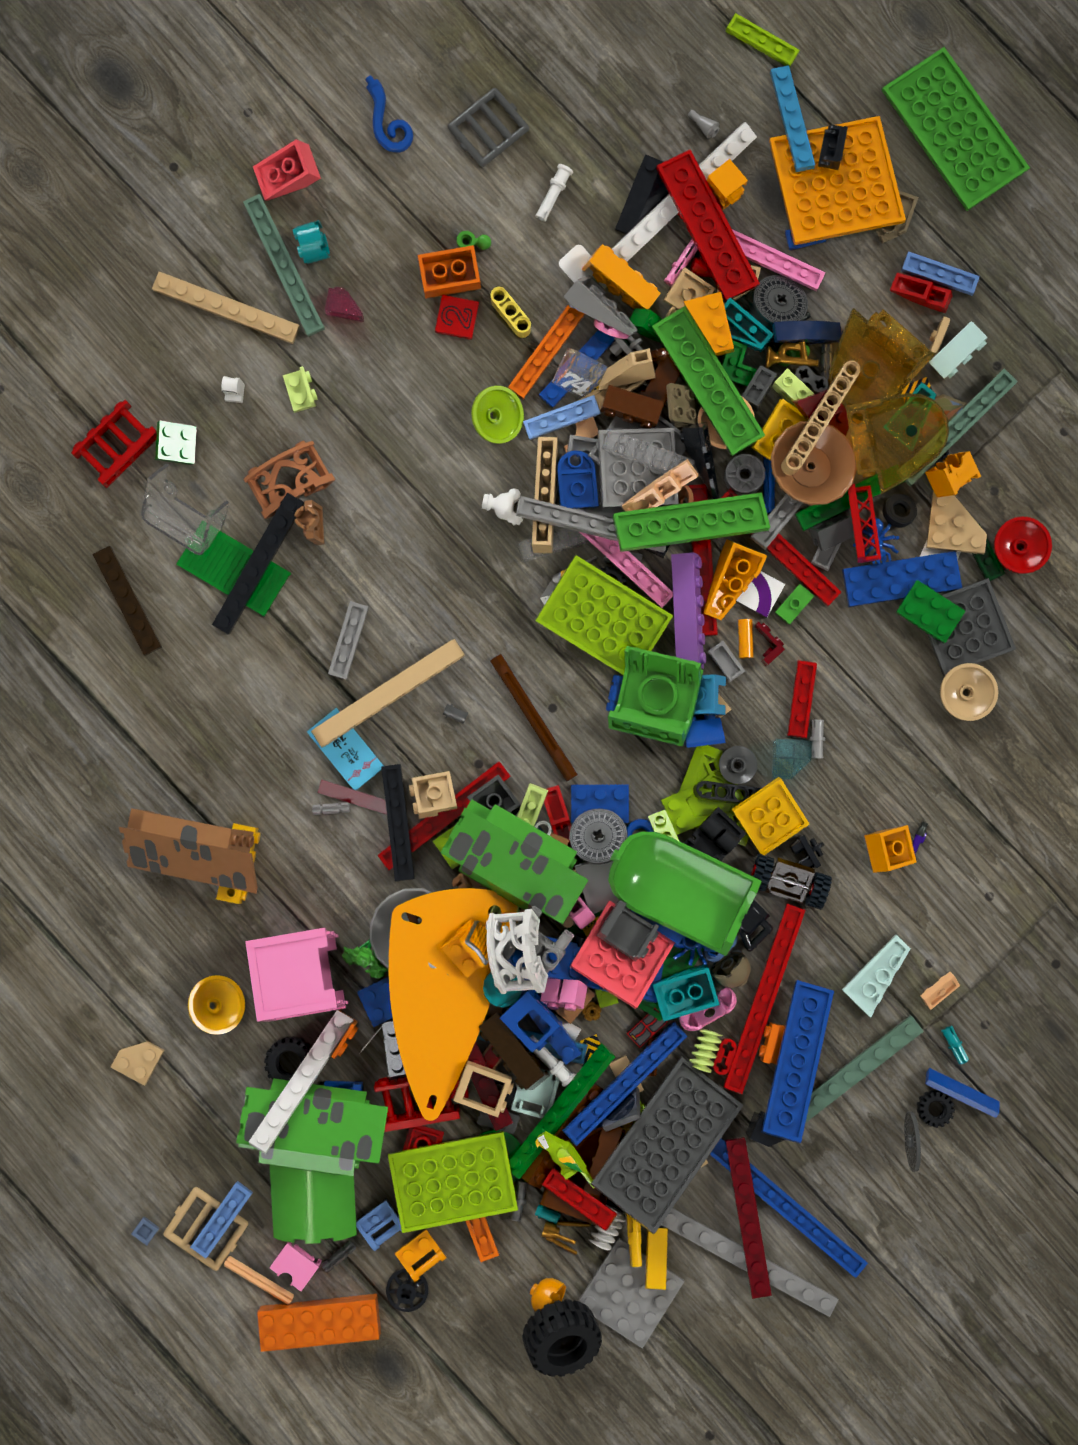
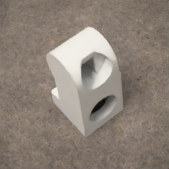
M223 376L222 393L225 394V401L243 403L245 384L240 378Z

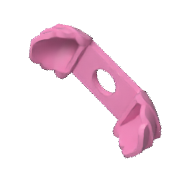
M725 987L716 993L720 1005L708 1008L715 1010V1014L712 1017L705 1016V1012L708 1009L679 1017L683 1029L687 1031L703 1029L704 1026L730 1013L737 1002L733 990Z

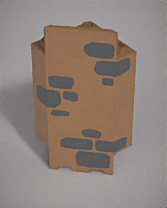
M132 808L128 827H119L120 833H124L125 837L122 840L124 852L129 855L127 860L128 867L257 893L258 887L253 856L250 853V848L254 844V832L230 829Z

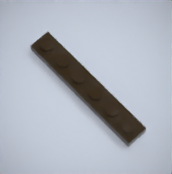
M108 546L92 554L143 655L146 656L162 648L112 547Z

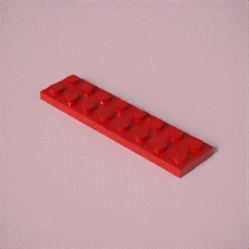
M691 149L657 165L656 169L724 301L727 302L729 298L733 299L759 286L760 283Z

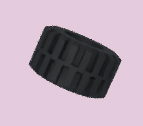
M296 1036L284 1037L275 1042L267 1051V1056L264 1059V1063H266L264 1068L265 1071H268V1078L290 1081L294 1073H288L282 1069L279 1062L281 1054L285 1051H293L300 1057L302 1063L311 1049L309 1047L310 1044L308 1042L305 1043L302 1038H296Z

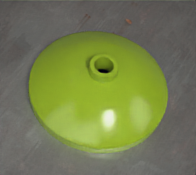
M504 386L488 387L477 395L472 405L471 415L474 428L488 442L495 444L509 442L517 436L522 428L524 420L523 407L518 396L509 388Z

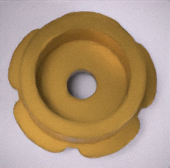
M589 1002L582 1010V1013L585 1015L586 1020L596 1021L601 1016V1008L595 1002Z

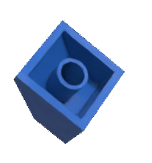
M705 714L704 718L696 719V716H693L691 727L684 741V745L687 748L726 743L719 716L715 717L713 714Z

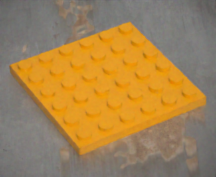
M880 116L837 124V126L848 127L842 160L838 170L818 166L824 133L828 126L807 130L815 162V168L796 172L786 135L770 138L771 152L794 245L905 223L906 218Z

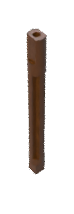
M502 654L494 657L490 662L514 697L566 782L578 775L538 714Z

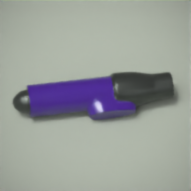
M923 821L912 842L915 854L920 843L924 842L927 835L926 828L928 823Z

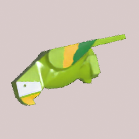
M547 1131L538 1136L535 1141L537 1148L540 1146L549 1152L552 1160L561 1167L560 1173L565 1179L570 1178L579 1171L589 1184L592 1182L593 1179L586 1169L587 1166L570 1141H564Z

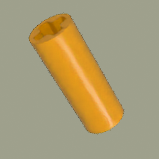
M752 619L738 620L739 658H753Z

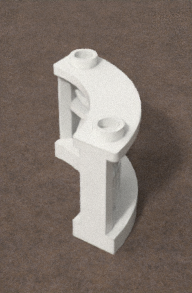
M525 909L524 912L490 913L486 922L489 966L494 979V985L501 994H506L507 991L535 990L537 993L545 992L548 974L543 967L541 957L536 956L535 945H538L540 919L532 909ZM515 921H523L522 924L516 926ZM501 922H509L510 931L508 926L504 925L502 926L503 931L502 933H500L502 924ZM521 936H522V943H520V942L518 941V939L521 938ZM510 940H512L513 945L517 949L523 951V957L517 961L516 967L510 964L502 955L505 946Z

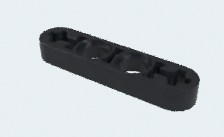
M701 781L694 786L693 793L698 799L740 804L749 798V795H753L761 788ZM704 786V789H712V792H706L702 795V791H699V788ZM719 787L725 789L726 794L723 798L717 795ZM738 789L744 793L742 800H738L735 796V792Z

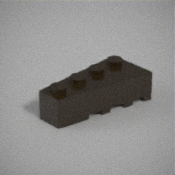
M496 1012L479 1026L481 1030L480 1035L486 1042L489 1041L492 1044L491 1050L498 1058L501 1056L504 1060L503 1066L509 1073L515 1075L517 1085L521 1089L533 1090L551 1075L547 1070L542 1072L539 1068L541 1066L539 1060L532 1054H528L527 1051L529 1049L519 1038H516V1035L500 1019L502 1014Z

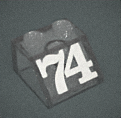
M567 348L551 383L583 398L600 384L607 366L577 350Z

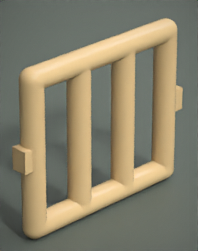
M194 1187L182 1206L179 1205L174 1212L176 1215L163 1235L209 1268L217 1271L229 1253L233 1252L236 1248V1243L247 1228L248 1221L237 1215L233 1221L239 1226L217 1259L214 1261L209 1257L204 1258L190 1248L191 1245L189 1243L212 1208L217 1210L221 1203L200 1188ZM196 1197H199L206 1202V1205L182 1239L173 1232Z

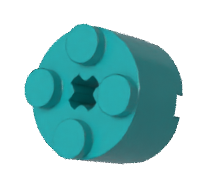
M319 220L297 226L293 229L294 237L300 245L297 247L300 258H303L305 264L330 258L327 238L323 232H320V229L323 227Z

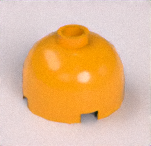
M545 1278L538 1284L535 1283L530 1290L533 1310H541L544 1308V1305L548 1303L549 1305L553 1304L557 1300L562 1301L566 1291L565 1284L554 1278Z

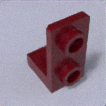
M758 622L754 627L774 647V649L770 647L762 654L764 659L761 662L768 666L785 650L783 648L784 643L778 637L774 638L769 633L771 630L765 623L761 624Z

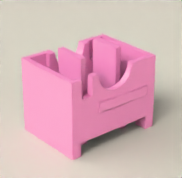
M287 1242L271 1264L270 1269L277 1273L278 1277L282 1273H289L292 1276L290 1286L293 1285L302 1291L319 1268L322 1260L318 1259L317 1262H314L315 1258L313 1255L311 1256L300 1248L298 1244L293 1246L291 1242Z

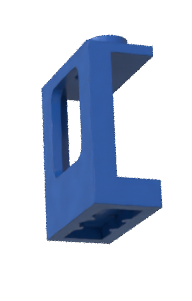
M527 990L517 1002L501 1015L500 1019L531 1052L536 1049L540 1051L547 1044L545 1040L550 1035L554 1038L561 1031L559 1027L562 1021L558 1022L535 998V993L532 990ZM531 1010H535L550 1026V1031L538 1042H533L518 1026V1022Z

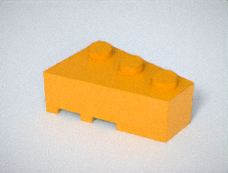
M721 292L683 301L684 306L715 355L720 356L734 352Z

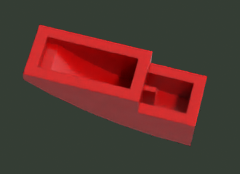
M901 273L896 274L890 288L891 292L909 301L942 313H946L953 297L952 291L949 289L934 286L933 282Z
M557 785L547 788L548 793L544 804L554 834L569 839L571 823L560 787Z

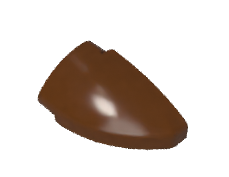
M602 1126L590 1132L577 1146L573 1144L587 1166L586 1169L592 1179L595 1178L625 1136V1129L617 1127L606 1132ZM556 1164L553 1168L561 1172V1167ZM578 1171L568 1178L604 1205L607 1204L608 1198L596 1188L593 1189L581 1172ZM545 1187L540 1205L597 1225Z

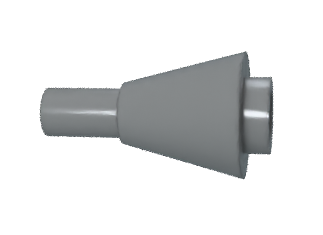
M694 110L688 113V116L696 122L707 139L717 135L720 129L719 122L700 116Z

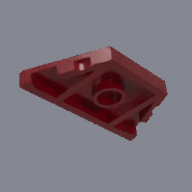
M827 390L793 402L806 421L810 419ZM827 400L828 404L834 405L831 400ZM842 403L828 424L834 426L846 436L852 417ZM817 415L818 419L824 421V418L821 415Z

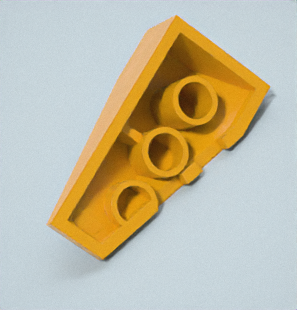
M726 539L719 556L704 614L722 620L734 606L742 592H745L748 589L747 586L760 574L767 555Z

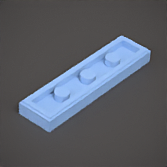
M595 395L525 420L523 423L529 440L599 415L601 412Z

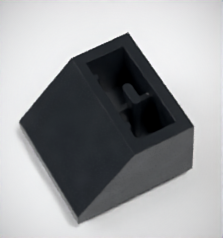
M754 1111L746 1131L747 1136L751 1140L767 1147L785 1140L762 1133L766 1112L760 1111V1113Z

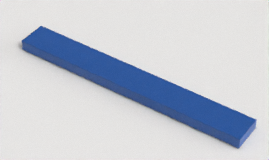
M672 1022L562 1130L575 1146L592 1132L687 1037L676 1022Z

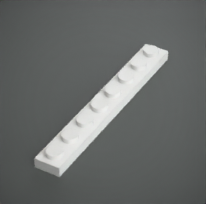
M338 1010L335 1012L249 1140L250 1145L265 1154L268 1152L339 1045L348 1028L354 1022L352 1018Z

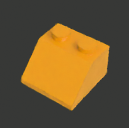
M908 825L864 835L873 873L887 872L917 863Z

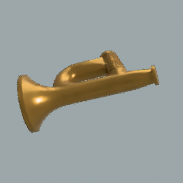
M788 342L780 346L778 354L768 346L765 368L768 369L776 363L818 367L819 360L808 359L805 342ZM786 351H799L800 358L787 356Z

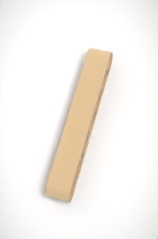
M846 362L834 378L783 460L781 469L785 474H795L804 464L858 377L860 366L857 362ZM846 369L850 370L853 375L848 374ZM837 384L841 385L843 390L838 389ZM827 400H831L834 405L828 404ZM817 415H821L824 418V421L818 419ZM808 430L813 431L815 436L809 435ZM798 446H803L805 452L800 451ZM788 461L794 462L796 467H791Z

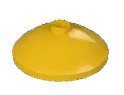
M220 975L206 977L200 980L190 992L188 998L189 1016L196 1027L203 1032L214 1035L227 1033L239 1024L244 1015L245 998L243 992L228 977ZM211 1002L215 1005L214 1009L210 1008Z

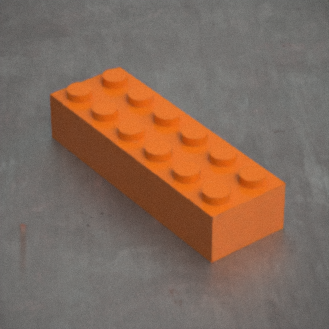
M377 1294L293 1302L289 1305L285 1303L260 1306L257 1311L261 1352L379 1340L381 1335Z

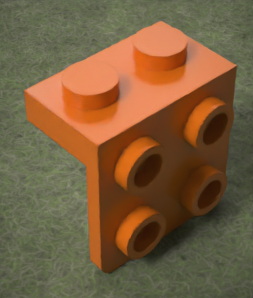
M773 1022L766 1026L764 1031L765 1042L759 1050L762 1062L777 1064L785 1026Z

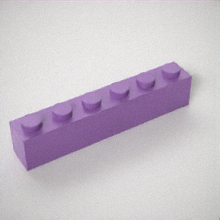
M694 552L671 554L676 657L701 663V669H704L706 654L703 652L705 635L702 633V626L705 621L704 615L701 612L704 600L700 590L703 586V580L699 569L702 567V560Z

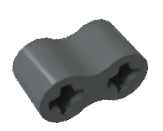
M800 366L794 373L814 394H818L828 388V380L823 376L815 375L808 366ZM802 373L805 374V377L803 379L800 378V375H802ZM818 384L821 385L819 389L816 388Z

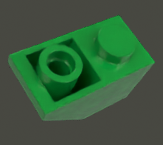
M635 308L630 321L638 329L637 333L661 343L652 326L663 319L650 309Z

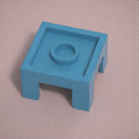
M715 674L702 675L693 716H699V714L725 715V705L718 704V686H726V676Z

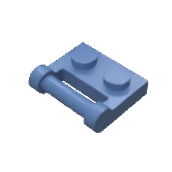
M387 1199L356 1221V1227L373 1251L379 1249L382 1243L397 1232L402 1231L399 1216ZM392 1220L394 1221L395 1225L376 1239L372 1237V1234Z

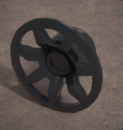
M404 1268L396 1271L389 1278L386 1286V1295L388 1301L395 1309L402 1312H411L419 1309L425 1303L429 1288L423 1275L420 1276L421 1280L412 1283L411 1276L408 1273L406 1281L403 1282L397 1275L407 1272ZM395 1279L399 1286L390 1290V1284ZM422 1283L425 1286V1294L418 1292L416 1289ZM390 1293L396 1294L397 1303L392 1300ZM415 1297L423 1298L418 1305L414 1306L413 1301ZM401 1303L409 1304L410 1308H403L399 1305Z

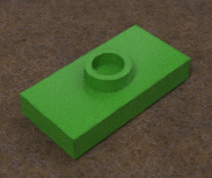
M799 584L777 609L775 614L790 625L814 595Z

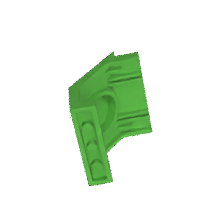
M627 646L624 651L625 671L615 710H610L608 715L609 729L683 746L692 724L704 671L701 670V663Z

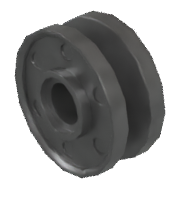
M741 454L735 456L728 463L724 481L727 488H731L738 496L755 494L761 488L765 479V468L757 457L751 454ZM743 471L748 472L750 477L743 479L740 477V473Z

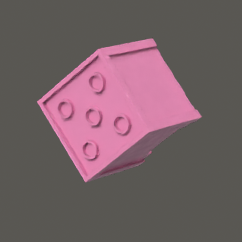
M319 928L245 941L257 1022H270L346 1008V1004H349V1001H345L343 990L335 991L333 989L328 951L337 950L336 938L339 937L338 934L334 931H327L326 928Z

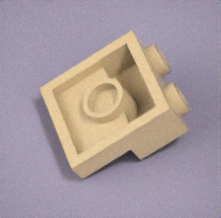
M450 771L412 778V785H409L411 797L415 796L416 802L412 803L414 814H418L419 819L438 816V812L457 809Z

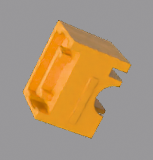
M731 159L727 160L707 177V182L722 211L741 198L745 191L742 185L745 186L748 182Z
M970 451L947 455L943 462L936 463L938 469L934 466L925 472L936 497L956 495L959 488L971 482L972 478L977 479L981 477Z

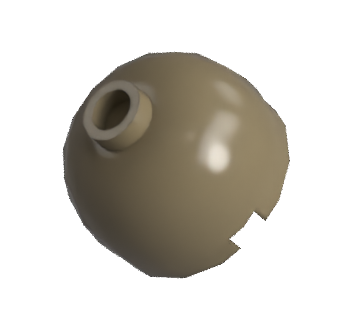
M741 950L730 951L732 955L727 958L724 956L712 968L713 978L720 985L727 988L745 985L751 972V965L746 955Z

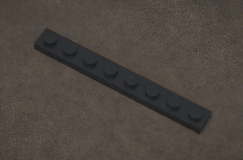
M290 493L285 495L212 623L213 626L226 634L232 632L295 522V512L301 506H304L305 503Z

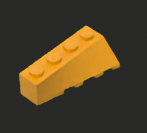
M602 244L582 267L583 271L589 267L598 283L606 284L608 291L613 295H621L622 301L633 309H649L661 294L654 284L648 283L643 278L640 272L629 267L626 260L617 257L609 246Z

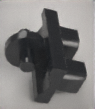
M805 835L797 837V840L790 845L791 850L795 855L804 851L807 856L798 861L799 864L810 868L820 867L821 864L814 851L818 857L824 855L820 849L824 846V843L820 842L817 844L815 838L809 840L813 846L811 847Z

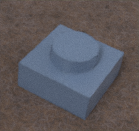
M144 1216L131 1234L147 1246L160 1228Z

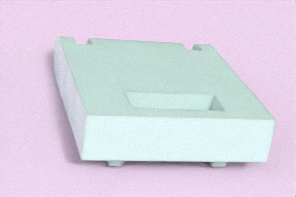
M551 1075L533 1090H525L517 1086L511 1110L542 1119L553 1105L560 1080L555 1077V1080H552L553 1075ZM523 1100L541 1105L540 1113L522 1108Z

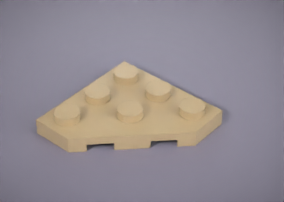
M933 491L926 548L984 555L987 539L985 531L955 495L936 497Z

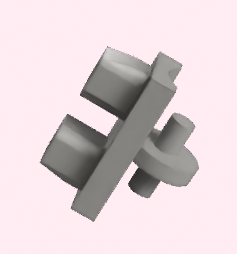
M630 336L627 339L631 343L629 345L625 339L615 337L616 341L609 348L615 356H618L623 351L628 355L631 352H635L634 349L636 351L643 350L640 347L643 340L641 338L635 340Z

